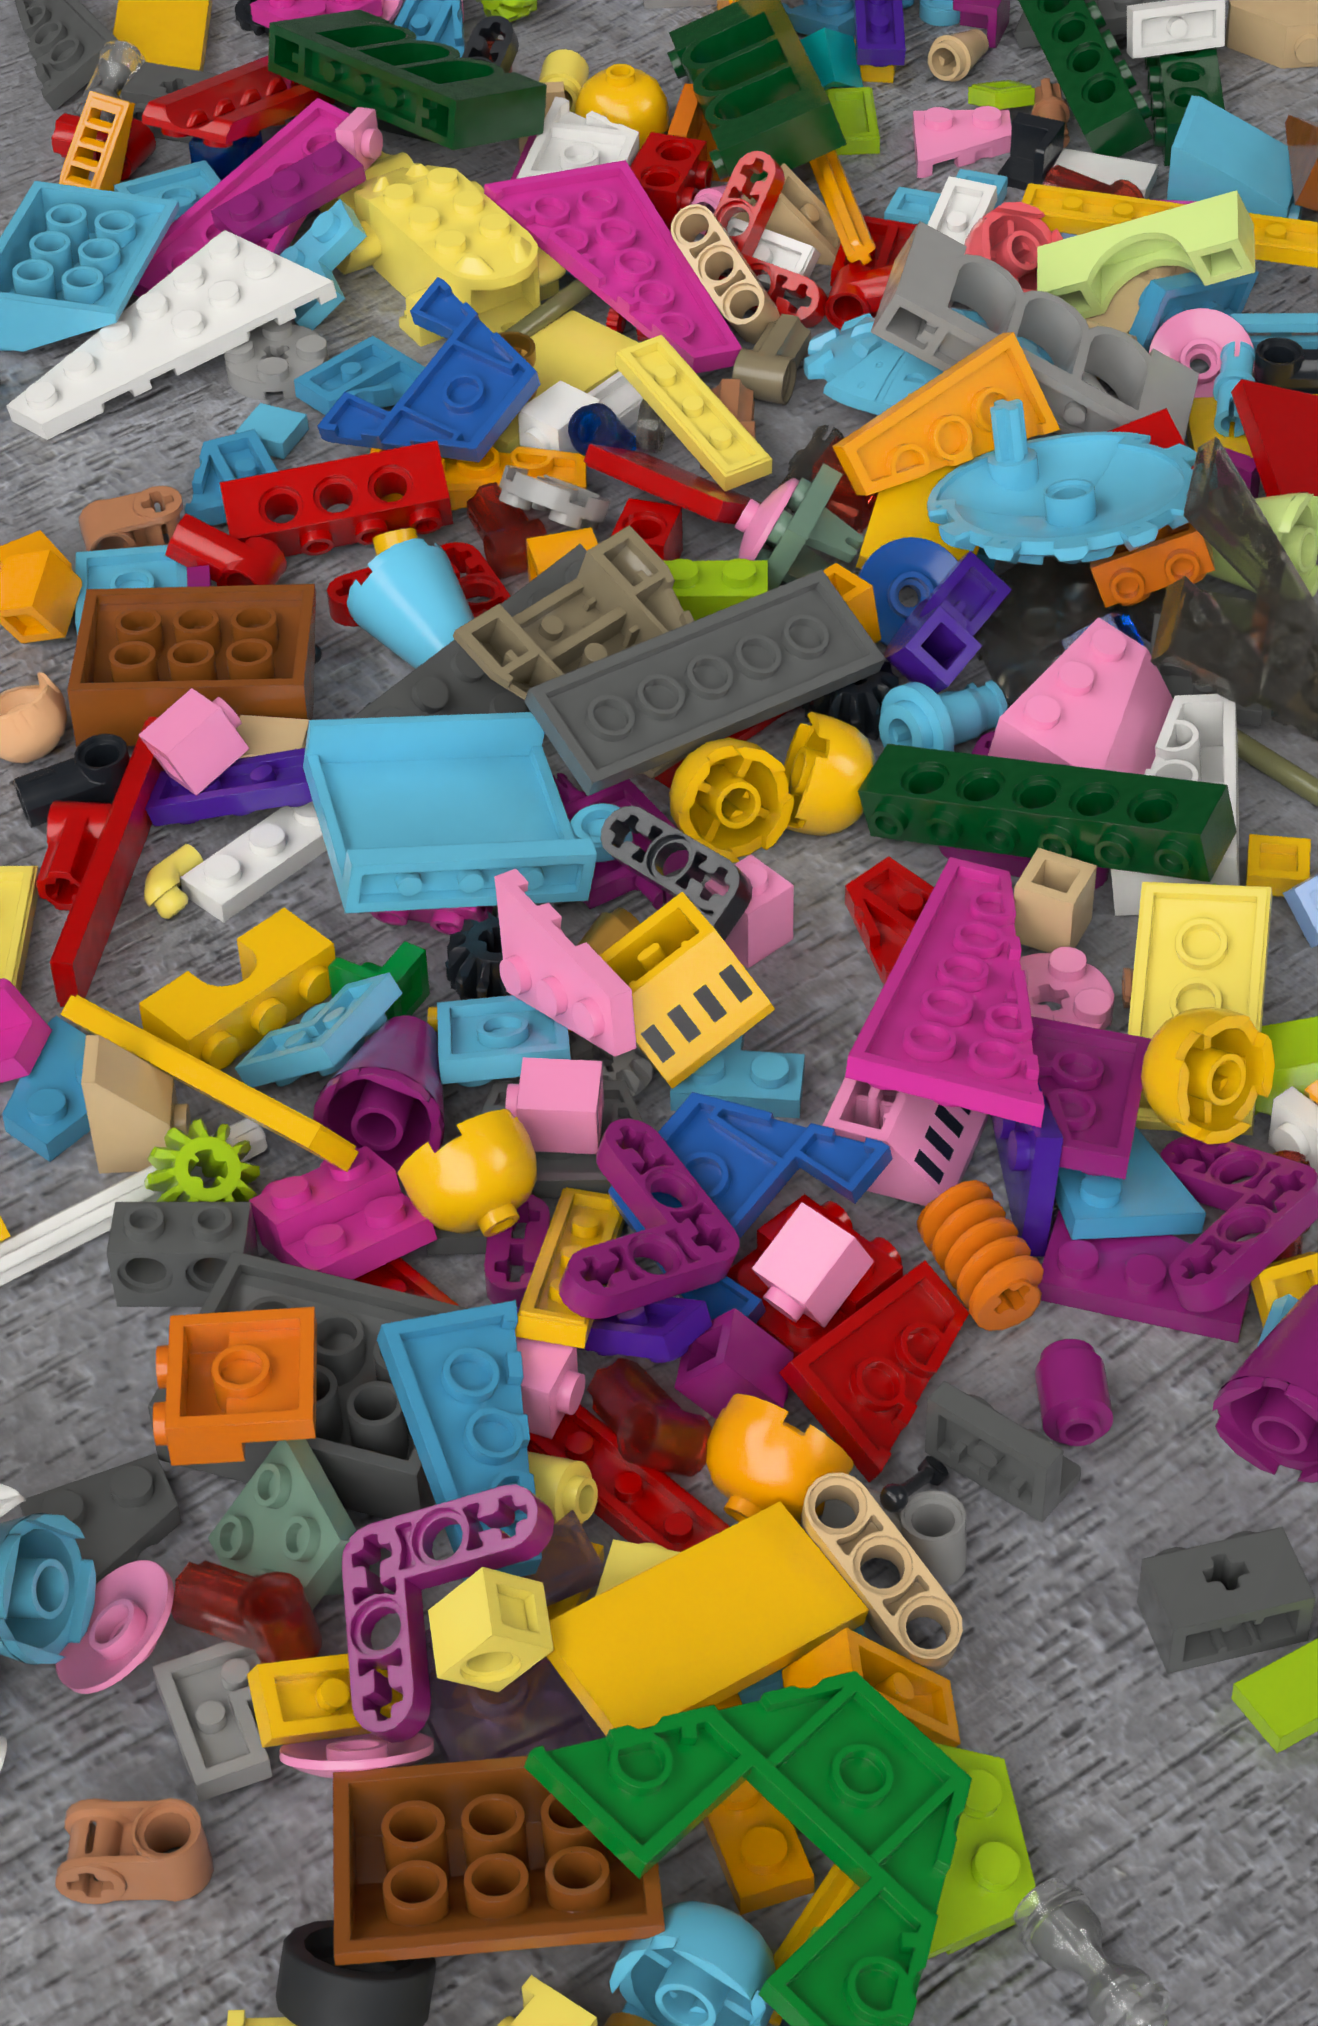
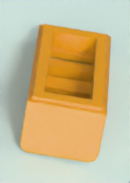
M96 91L89 92L61 171L59 184L114 191V185L119 184L121 180L135 103ZM102 110L116 114L113 123L100 120ZM98 131L109 134L106 142L96 139ZM94 151L102 153L99 161L92 159ZM90 171L95 172L93 180H88Z

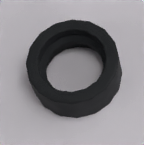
M334 1920L314 1921L294 1928L283 1941L276 1989L277 2007L289 2021L298 2026H424L429 2016L436 1960L435 1957L335 1966Z

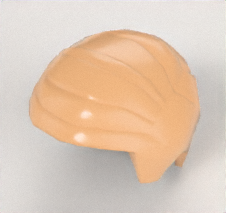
M42 672L37 673L39 685L19 686L0 693L1 759L12 763H29L43 758L58 745L65 732L67 723L65 699L56 684Z

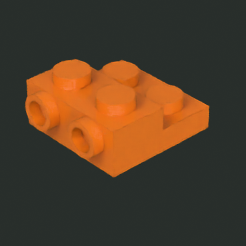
M1201 510V513L1192 521L1173 530L1169 525L1164 526L1158 530L1155 541L1129 552L1123 544L1116 547L1111 557L1090 561V569L1105 608L1116 604L1122 606L1138 604L1146 600L1156 590L1171 585L1187 587L1201 581L1206 576V573L1215 571L1213 551L1205 530L1203 511Z
M315 1307L170 1315L169 1344L157 1346L156 1348L157 1383L159 1389H166V1401L154 1402L153 1434L156 1446H168L171 1466L245 1461L246 1443L316 1438L317 1320Z

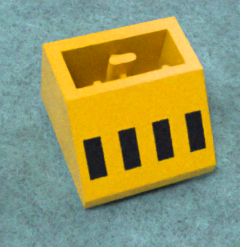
M683 892L679 893L599 955L632 989L636 1046L672 1089L775 1010L772 1003L715 928Z

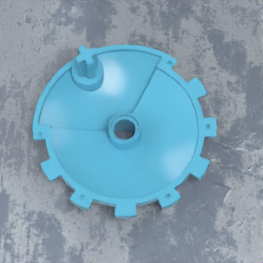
M951 308L989 329L985 320L977 312ZM870 313L844 322L841 332L836 327L815 335L809 342L808 354L810 356L804 358V374L807 379H825L828 382L824 387L823 393L839 403L861 411L880 415L907 397L909 393H913L943 373L938 368L871 333L875 318ZM1017 337L1022 348L1054 365L1052 358L1042 347L1031 340Z
M1000 399L994 402L993 407H990L995 450L962 464L942 478L932 489L928 497L927 510L930 522L940 524L938 527L941 539L952 547L973 551L975 546L984 548L988 558L1013 564L1022 562L1042 565L1045 556H1055L1060 562L1076 564L1079 561L1084 563L1111 557L1119 545L1124 544L1129 552L1155 541L1158 530L1164 526L1169 525L1173 530L1192 521L1201 513L1202 496L1213 489L1212 472L1210 467L1191 469L1197 462L1198 454L1190 447L1179 443L1164 449L1149 444L1151 442L1150 435L1129 432H1081L1027 441L1023 402L1020 399L1011 401Z

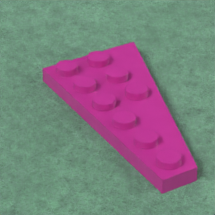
M319 98L312 102L170 225L133 294L141 297L172 273L175 268L182 265L208 244L210 240L221 233L214 225L211 210L314 153L316 150L335 140L337 141L335 129L350 114ZM307 215L261 240L256 245L280 255L289 247Z
M626 160L485 184L484 194L527 230L538 244V247L649 339L662 335L696 374L734 366L736 358L742 349L741 345L677 246L671 232Z
M953 857L949 858L848 1054L845 1078L868 1083L880 1090H896L931 1099L942 1106L962 1107L1041 1128L1045 1104L1043 1092L1039 1091L1038 1087L1039 1063L1038 1056L1033 1053V1023L1025 970H1021L1020 964L1022 949L1020 937L1016 936L1015 930L1016 908L1010 871Z

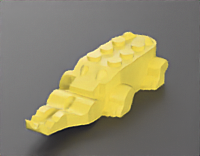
M381 151L382 155L365 171V182L318 208L323 213L341 199L354 210L367 237L336 268L346 275L373 266L383 278L406 298V310H404V316L399 317V327L420 347L444 338L415 325L410 310L437 277L443 279L451 286L453 294L463 304L467 302L478 313L480 321L493 333H501L538 308L542 300L559 292V279L566 273L564 267L538 247V244L527 230L484 194V189L478 182L469 181L456 168L424 166L421 163H413L410 156L404 152L390 155Z

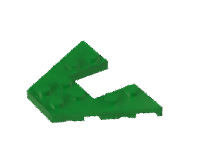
M856 1671L823 1678L817 1685L811 1688L790 1686L765 1692L760 1700L721 1710H718L715 1705L664 1716L654 1726L637 1729L626 1725L609 1729L607 1736L604 1738L546 1751L542 1745L533 1748L529 1752L524 1768L639 1879L747 1780L860 1887L848 1901L765 1981L758 1995L790 2026L910 2025L917 2004L916 1994L921 1974L927 1964L938 1919L936 1913L945 1877L950 1869L957 1842L956 1832L959 1820L965 1809L972 1778Z

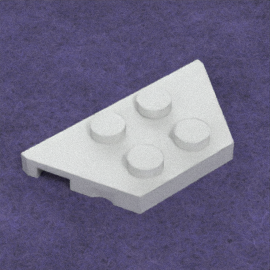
M555 97L544 119L543 134L536 136L516 179L624 160L630 166L639 151V132L625 125L612 123L607 117L594 111L587 113L586 118L570 112L569 100L563 97Z

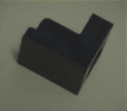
M1018 112L1012 121L1010 157L998 172V175L1008 177L1007 187L1026 190L1027 185L1030 183L1049 184L1050 172L1063 149L1065 122Z

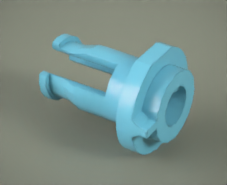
M992 680L987 681L984 686L978 688L974 683H970L963 690L946 691L938 695L922 683L909 682L891 689L886 694L880 711V739L884 748L887 744L954 752V745L977 738L984 731L996 728L999 717L1008 709L1007 702L1002 690Z

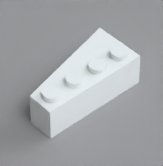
M1235 693L1174 696L1155 745V759L1151 769H1146L1144 775L1228 785L1237 832L1211 882L1111 869L1115 916L1139 915L1142 882L1216 883V885L1239 886L1238 735Z

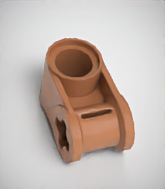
M154 486L142 492L89 503L79 516V527L86 551L168 545V543L164 542L163 534H168L170 541L177 524L181 520L180 513L183 510L182 496L178 490L172 487ZM156 502L160 504L161 512L155 511L154 505Z
M93 1798L78 1801L72 1804L66 1811L65 1829L70 1835L67 1860L62 1862L57 1868L55 1887L67 1898L86 1904H104L125 1900H168L176 1902L190 1899L207 1886L214 1871L213 1858L201 1818L194 1806L184 1800L173 1798L156 1801H111ZM182 1846L174 1852L164 1854L165 1851L171 1848Z

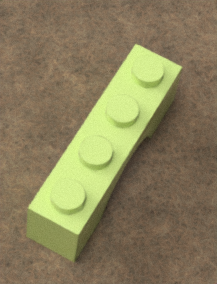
M1236 190L1038 246L1037 291L1048 292L1062 298L1086 319L1105 314L1112 298L1125 283L1138 274L1152 268L1161 266L1184 267L1194 272L1204 286L1255 273L1254 223Z

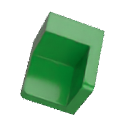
M406 941L401 944L382 967L371 962H365L360 966L340 957H336L328 966L332 998L348 983L390 972L402 994L385 1012L387 1020L402 1015L412 1016L430 995L426 949Z

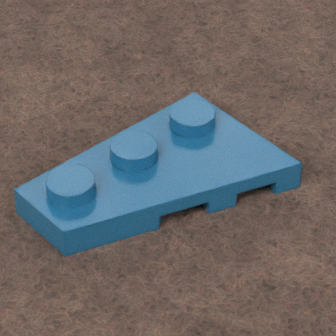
M1255 270V273L1204 286L1194 272L1151 280L1139 298V310L1129 334L1136 336L1137 342L1149 353L1152 339L1158 329L1169 318L1180 312L1206 308L1223 312L1230 317L1231 313H1242L1259 272Z

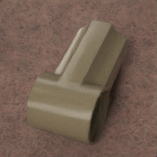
M781 314L778 320L769 322L753 350L741 349L734 364L732 379H740L747 389L753 390L754 399L786 405L794 390L797 368L808 351L811 330L801 323L799 317Z

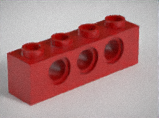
M437 440L219 482L229 535L242 542L251 537L265 538L277 545L285 557L303 553L311 556L322 555L331 551L334 547L354 543L373 545V538L375 536L399 529L414 528L417 534H429L439 530L442 526L454 524L450 496ZM389 494L403 495L401 499L394 502L381 500ZM337 504L349 506L341 512L327 511L330 507ZM281 515L295 516L292 520L285 523L273 522Z

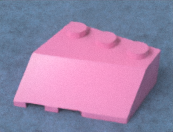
M1098 617L999 717L988 756L1144 775L1146 769H1151L1155 759V745L1173 698L1148 649Z

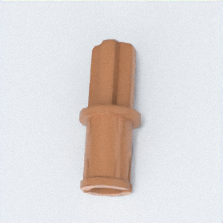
M1050 78L1041 79V86L1035 88V105L1031 115L1065 122L1063 148H1066L1070 141L1067 129V122L1070 117L1069 107L1063 100L1060 85L1058 83L1051 84Z

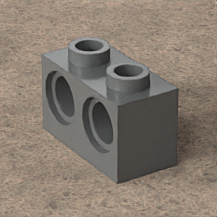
M115 1202L106 1254L117 1307H203L233 1251L259 1257L251 1202Z

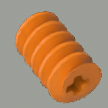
M971 1180L950 1187L929 1202L918 1217L917 1231L920 1233V1237L929 1251L932 1252L940 1268L945 1271V1276L953 1288L957 1290L958 1296L965 1307L969 1309V1313L978 1327L988 1331L1004 1330L1018 1325L1031 1317L1039 1306L1042 1293L1038 1285L1042 1281L1044 1269L1036 1257L1030 1256L1031 1250L1023 1238L1018 1237V1230L1013 1222L1005 1218L1006 1212L999 1201L993 1200L994 1194L987 1183Z

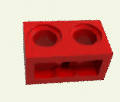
M654 132L649 134L630 165L631 170L670 232L671 223L675 215L682 208L691 205L699 191L711 187L714 171L713 163L707 161V141Z

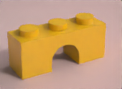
M284 907L237 938L243 981L229 986H214L201 981L187 971L139 1003L143 1030L218 1070L224 1069L234 1059L258 1044L269 1031L281 1029L315 1004L323 1002L331 994L328 966L336 958L334 943Z

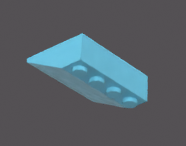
M34 181L0 237V351L24 352L117 323L177 215L179 200Z

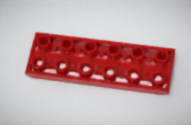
M265 56L149 101L142 114V124L161 128V133L165 136L177 138L194 136L202 138L203 144L206 146L227 148L233 145V141L240 138L259 135V131L264 128L285 124L286 119L300 114L317 98L329 104H334L335 99L268 71V56Z

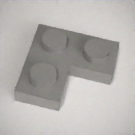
M296 1618L152 1666L158 1691L199 1802L273 1777L270 1759L266 1749L262 1748L259 1731L253 1718L255 1712L247 1674L257 1664L311 1658Z

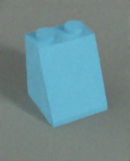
M1192 95L1171 148L1167 200L1201 201L1237 190L1248 213L1301 220L1303 207L1295 205L1288 146L1205 98Z

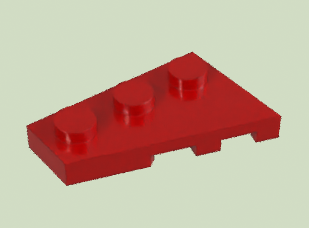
M924 1260L792 1359L779 1374L833 1440L843 1448L852 1459L856 1468L870 1483L883 1471L892 1454L890 1450L900 1432L910 1422L918 1407L916 1403L930 1378L937 1373L969 1312L927 1261Z

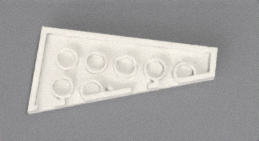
M224 230L124 310L117 323L102 327L95 335L71 354L67 355L54 368L6 405L11 420L46 440L53 438L103 413L105 402L127 391H130L136 397L152 389L150 380L172 369L178 376L249 341V331L271 320H274L280 326L296 318L294 309L314 299H317L322 305L337 298L334 283L322 275Z

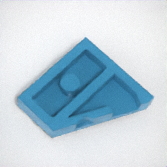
M371 336L294 379L295 394L298 399L324 415L329 412L345 391L380 408L396 405L425 367L375 336Z
M255 429L203 442L199 456L200 467L195 470L192 481L193 497L191 503H186L185 514L192 515L211 526L225 523L227 520L219 482L278 471Z
M57 1015L47 1024L52 1029V1032L30 1075L19 1079L2 1113L6 1132L49 1162L90 1131L81 1085L86 1034Z

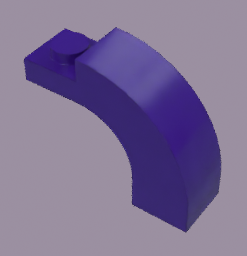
M969 551L961 557L934 591L913 610L888 644L884 657L910 682L922 683L938 694L949 687L983 646L973 636L1012 589L972 551Z

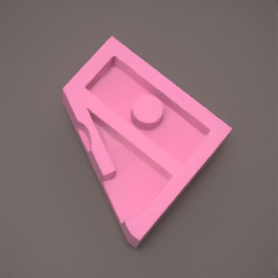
M981 106L975 110H949L944 107H933L925 111H913L912 128L917 178L932 176L933 165L954 159V164L959 168L975 163L981 158H992L1010 152L1012 127L1009 109L999 110L992 106Z

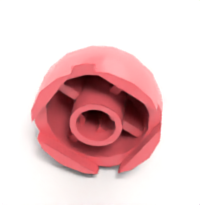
M1004 202L980 218L972 227L965 239L964 245L967 248L964 255H977L992 260L1011 273L1020 283L1024 293L1031 290L1037 291V247L1063 240V237L1057 228L1052 232L1050 231L1048 226L1041 220L1046 215L1038 208L1023 202Z

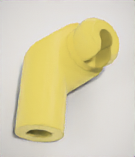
M189 844L183 845L154 866L145 879L144 900L149 907L155 906L158 914L164 919L172 918L188 904V896L179 889L181 885L180 877L203 862L201 855L193 846Z

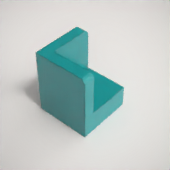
M824 27L800 40L824 90L831 87H863L860 67L857 65L856 46L853 36Z

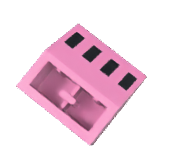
M844 1077L822 1126L835 1129L837 1136L864 1143L867 1137L882 1141L890 1146L893 1157L892 1161L867 1191L926 1206L947 1189L962 1182L988 1120V1114L962 1107L942 1106L931 1099L896 1090H880L868 1083Z

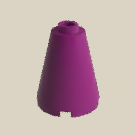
M407 1015L390 1018L365 1042L320 1091L313 1112L314 1121L357 1146L355 1149H360L364 1146L369 1147L395 1169L397 1177L398 1171L405 1160L417 1149L428 1142L433 1152L436 1153L441 1148L444 1139L443 1089L439 1069L438 1035L427 1022Z
M1318 1284L1313 1285L1306 1291L1221 1387L1214 1400L1212 1410L1217 1409L1220 1416L1215 1425L1219 1436L1237 1455L1260 1470L1273 1475L1276 1474L1280 1465L1301 1470L1302 1472L1297 1481L1309 1483L1318 1482Z

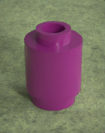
M1063 1339L1048 1345L1042 1351L1040 1361L1035 1368V1380L1043 1430L1049 1438L1069 1446L1091 1444L1105 1435L1113 1424V1412L1104 1361L1095 1353L1094 1348L1083 1340Z

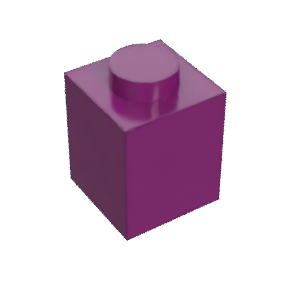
M736 1308L711 1320L712 1326L690 1344L688 1351L681 1356L674 1388L713 1418H718L722 1409L726 1408L732 1396L737 1393L754 1396L784 1408L789 1387L779 1372L793 1359L794 1353Z

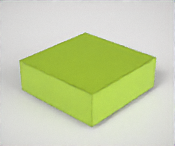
M1011 80L972 84L968 87V104L980 107L992 106L999 110L1035 105V88L1032 85Z

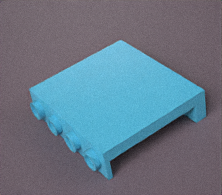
M531 712L309 720L303 769L345 913L497 906L494 876L513 869H517L529 882L528 891L525 894L535 904L588 901L597 852L592 838H575L542 747L545 732Z

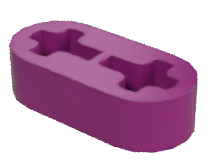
M530 1195L527 1201L517 1209L520 1218L513 1226L497 1235L487 1237L484 1272L487 1297L492 1304L516 1300L518 1308L523 1300L551 1223L549 1207L542 1199L535 1195ZM517 1223H527L524 1239L513 1238V1231H515ZM512 1266H523L524 1273H522L519 1282H509Z

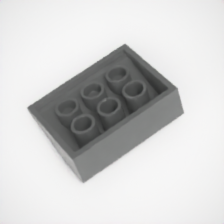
M233 1251L199 1314L315 1307L317 1320L316 1438L306 1440L343 1507L352 1511L388 1519L433 1506L435 1500L381 1354L377 1337L381 1324L469 1308ZM158 1388L148 1405L152 1430L154 1402L166 1401V1389ZM278 1441L246 1443L245 1461L180 1466L248 1483ZM156 1446L158 1459L171 1463L168 1446Z

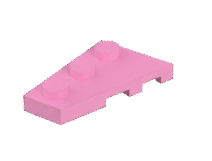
M517 869L494 876L503 960L500 963V976L506 992L614 1057L636 1049L632 989L587 942L575 946L561 930L562 916L549 903L537 906L525 894L528 891L529 882Z

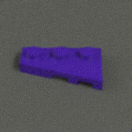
M1044 1094L1045 1108L1041 1128L991 1115L1012 1222L1018 1230V1237L1023 1238L1031 1250L1030 1256L1044 1257L1047 1250L1063 1145L1062 1133Z

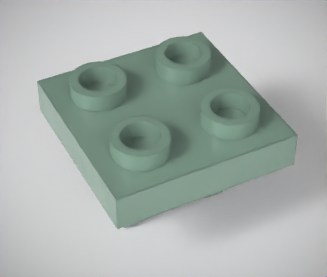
M825 463L822 464L812 483L803 477L801 478L786 505L788 509L794 511L793 515L783 510L764 543L773 548V550L769 551L762 547L755 559L768 560V591L779 587L782 581L789 583L831 566L807 546L850 563L857 554L856 549H859L864 541L861 534L825 507L843 475Z
M306 1439L282 1440L276 1443L211 1532L208 1539L255 1630L258 1631L296 1618L300 1628L324 1595L344 1594L342 1577L343 1550L346 1544L350 1542L349 1538L357 1530Z

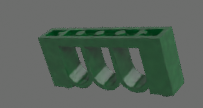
M739 0L669 32L675 49L667 52L677 78L680 79L687 76L690 84H693L694 94L717 146V149L710 151L709 155L720 180L731 177L740 158L753 151L765 152L780 166L785 163L790 169H793L847 145L831 102L780 0ZM765 171L761 174L753 173L750 181L755 184L756 181L763 180L768 174Z
M360 9L269 23L268 71L354 108L375 109L377 118L451 150L543 134L547 85L516 72L504 73L503 68L487 61L460 58L459 51L452 46L438 42L416 40V34L413 31L397 25H391L390 21Z

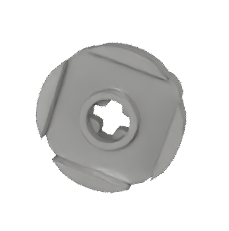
M271 320L249 331V341L224 353L229 385L238 393L258 400H266L265 392L283 391L284 400L297 398L294 379L328 361L326 339L309 328L292 325V320L280 326L274 320Z
M512 465L505 466L499 484L502 490L498 500L525 510L534 508L548 512L550 508L551 511L548 517L550 520L576 529H580L582 526L585 528L592 527L593 530H597L599 523H604L611 503L609 499L599 498L600 495L548 475H544V477L537 476L536 479L527 475L528 469Z

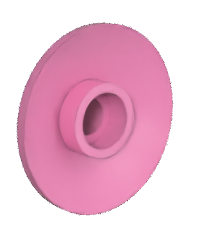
M1197 308L1180 312L1163 323L1152 339L1149 354L1154 348L1190 369L1192 361L1197 359L1205 361L1209 366V370L1199 374L1194 398L1214 397L1213 385L1215 378L1220 374V354L1222 348L1226 344L1235 341L1234 356L1238 357L1240 341L1251 345L1252 348L1253 344L1248 333L1234 318L1217 310Z
M792 478L783 483L761 504L753 499L749 500L734 527L744 533L738 558L756 559L796 489L799 480Z
M150 1560L130 1562L115 1569L96 1584L95 1605L87 1632L80 1643H68L62 1652L58 1654L65 1656L64 1659L56 1663L57 1675L64 1685L72 1691L81 1694L102 1691L122 1680L151 1655L166 1626L174 1599L172 1578L163 1567Z
M370 1733L287 1744L280 1747V1761L301 1772L333 1779V1772L412 1766L434 1752V1739L428 1735L417 1733L414 1737L404 1742L390 1743Z

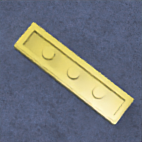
M662 335L615 352L616 368L725 492L772 474L773 459Z

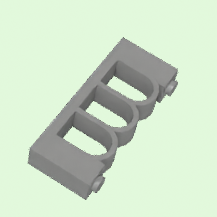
M919 221L894 261L871 333L944 372L1001 333L1014 332L1016 338L1023 337L1033 341L1042 347L1052 358L1054 365L1022 348L1059 425L1060 430L1054 432L1060 435L1081 432H1107L1167 408L1183 441L1185 440L1199 377L1198 372L1154 348L1149 354L1135 339L1114 328L1096 326L1089 329L1083 316L1062 298L1044 291L1031 290L1024 293L1020 283L1005 268L982 256L964 255L967 246ZM949 302H959L976 311L985 320L989 329L948 308ZM1083 372L1095 375L1105 381L1116 392L1118 399L1083 381Z

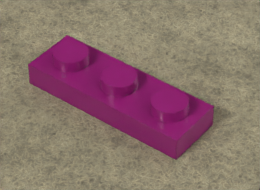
M335 140L211 210L214 225L221 232L226 230L256 244L365 182L364 166Z

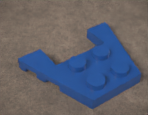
M437 277L413 306L410 313L415 325L448 340L391 411H386L345 391L317 425L323 440L331 443L383 450L437 440L442 458L480 463L541 385L537 371L497 332L493 333L482 323L478 313L467 302L463 304L453 294L451 286L443 279Z
M695 1092L689 1095L658 1131L660 1136L732 1225L739 1239L799 1169L809 1173L856 1204L893 1159L890 1146L882 1141L867 1137L865 1143L837 1136L833 1128L811 1123L808 1127L799 1126L774 1119L772 1112ZM611 1186L608 1193L612 1203L632 1231L636 1233L645 1230L644 1226L613 1186ZM652 1193L654 1199L667 1207H683L677 1198L667 1193ZM654 1261L661 1270V1272L665 1274L666 1271L664 1267L658 1262ZM727 1276L717 1283L678 1295L680 1298L706 1301L711 1320L736 1308L756 1324L766 1312L760 1298Z

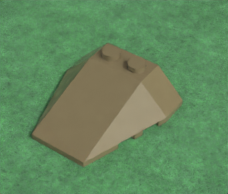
M629 525L587 550L578 576L573 581L513 617L499 603L456 629L453 638L491 680L525 700L531 687L689 624L694 619L689 610L683 611L672 588L675 580L668 566ZM688 754L643 772V774L653 779L686 758Z

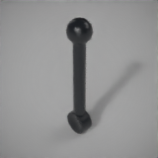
M926 1456L917 1467L918 1473L900 1485L892 1483L883 1487L880 1493L881 1505L889 1512L903 1510L908 1503V1497L927 1483L939 1486L949 1474L947 1468L933 1456Z

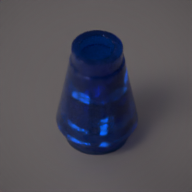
M593 403L583 406L574 412L569 421L568 434L571 443L576 451L584 456L589 444L636 451L637 438L635 434L604 404Z

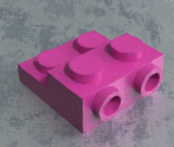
M367 1146L355 1149L359 1153L348 1172L323 1160L319 1168L301 1176H292L272 1181L263 1189L260 1195L249 1199L261 1243L281 1263L351 1280L437 1240L434 1225L427 1218L423 1217L411 1200L401 1192L395 1169Z

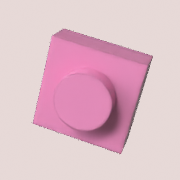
M357 107L335 129L337 142L363 164L364 171H366L382 155L383 136L378 129L375 109Z

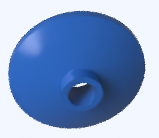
M908 537L896 539L878 548L862 566L858 577L873 585L881 635L879 642L888 646L913 610L934 591L958 562L941 545L923 538ZM910 587L916 591L918 601L914 607H906L900 602L899 591L901 588Z

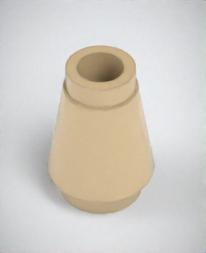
M971 29L938 37L932 43L928 53V65L931 72L937 78L944 81H960L987 52L989 47L987 36L979 29Z

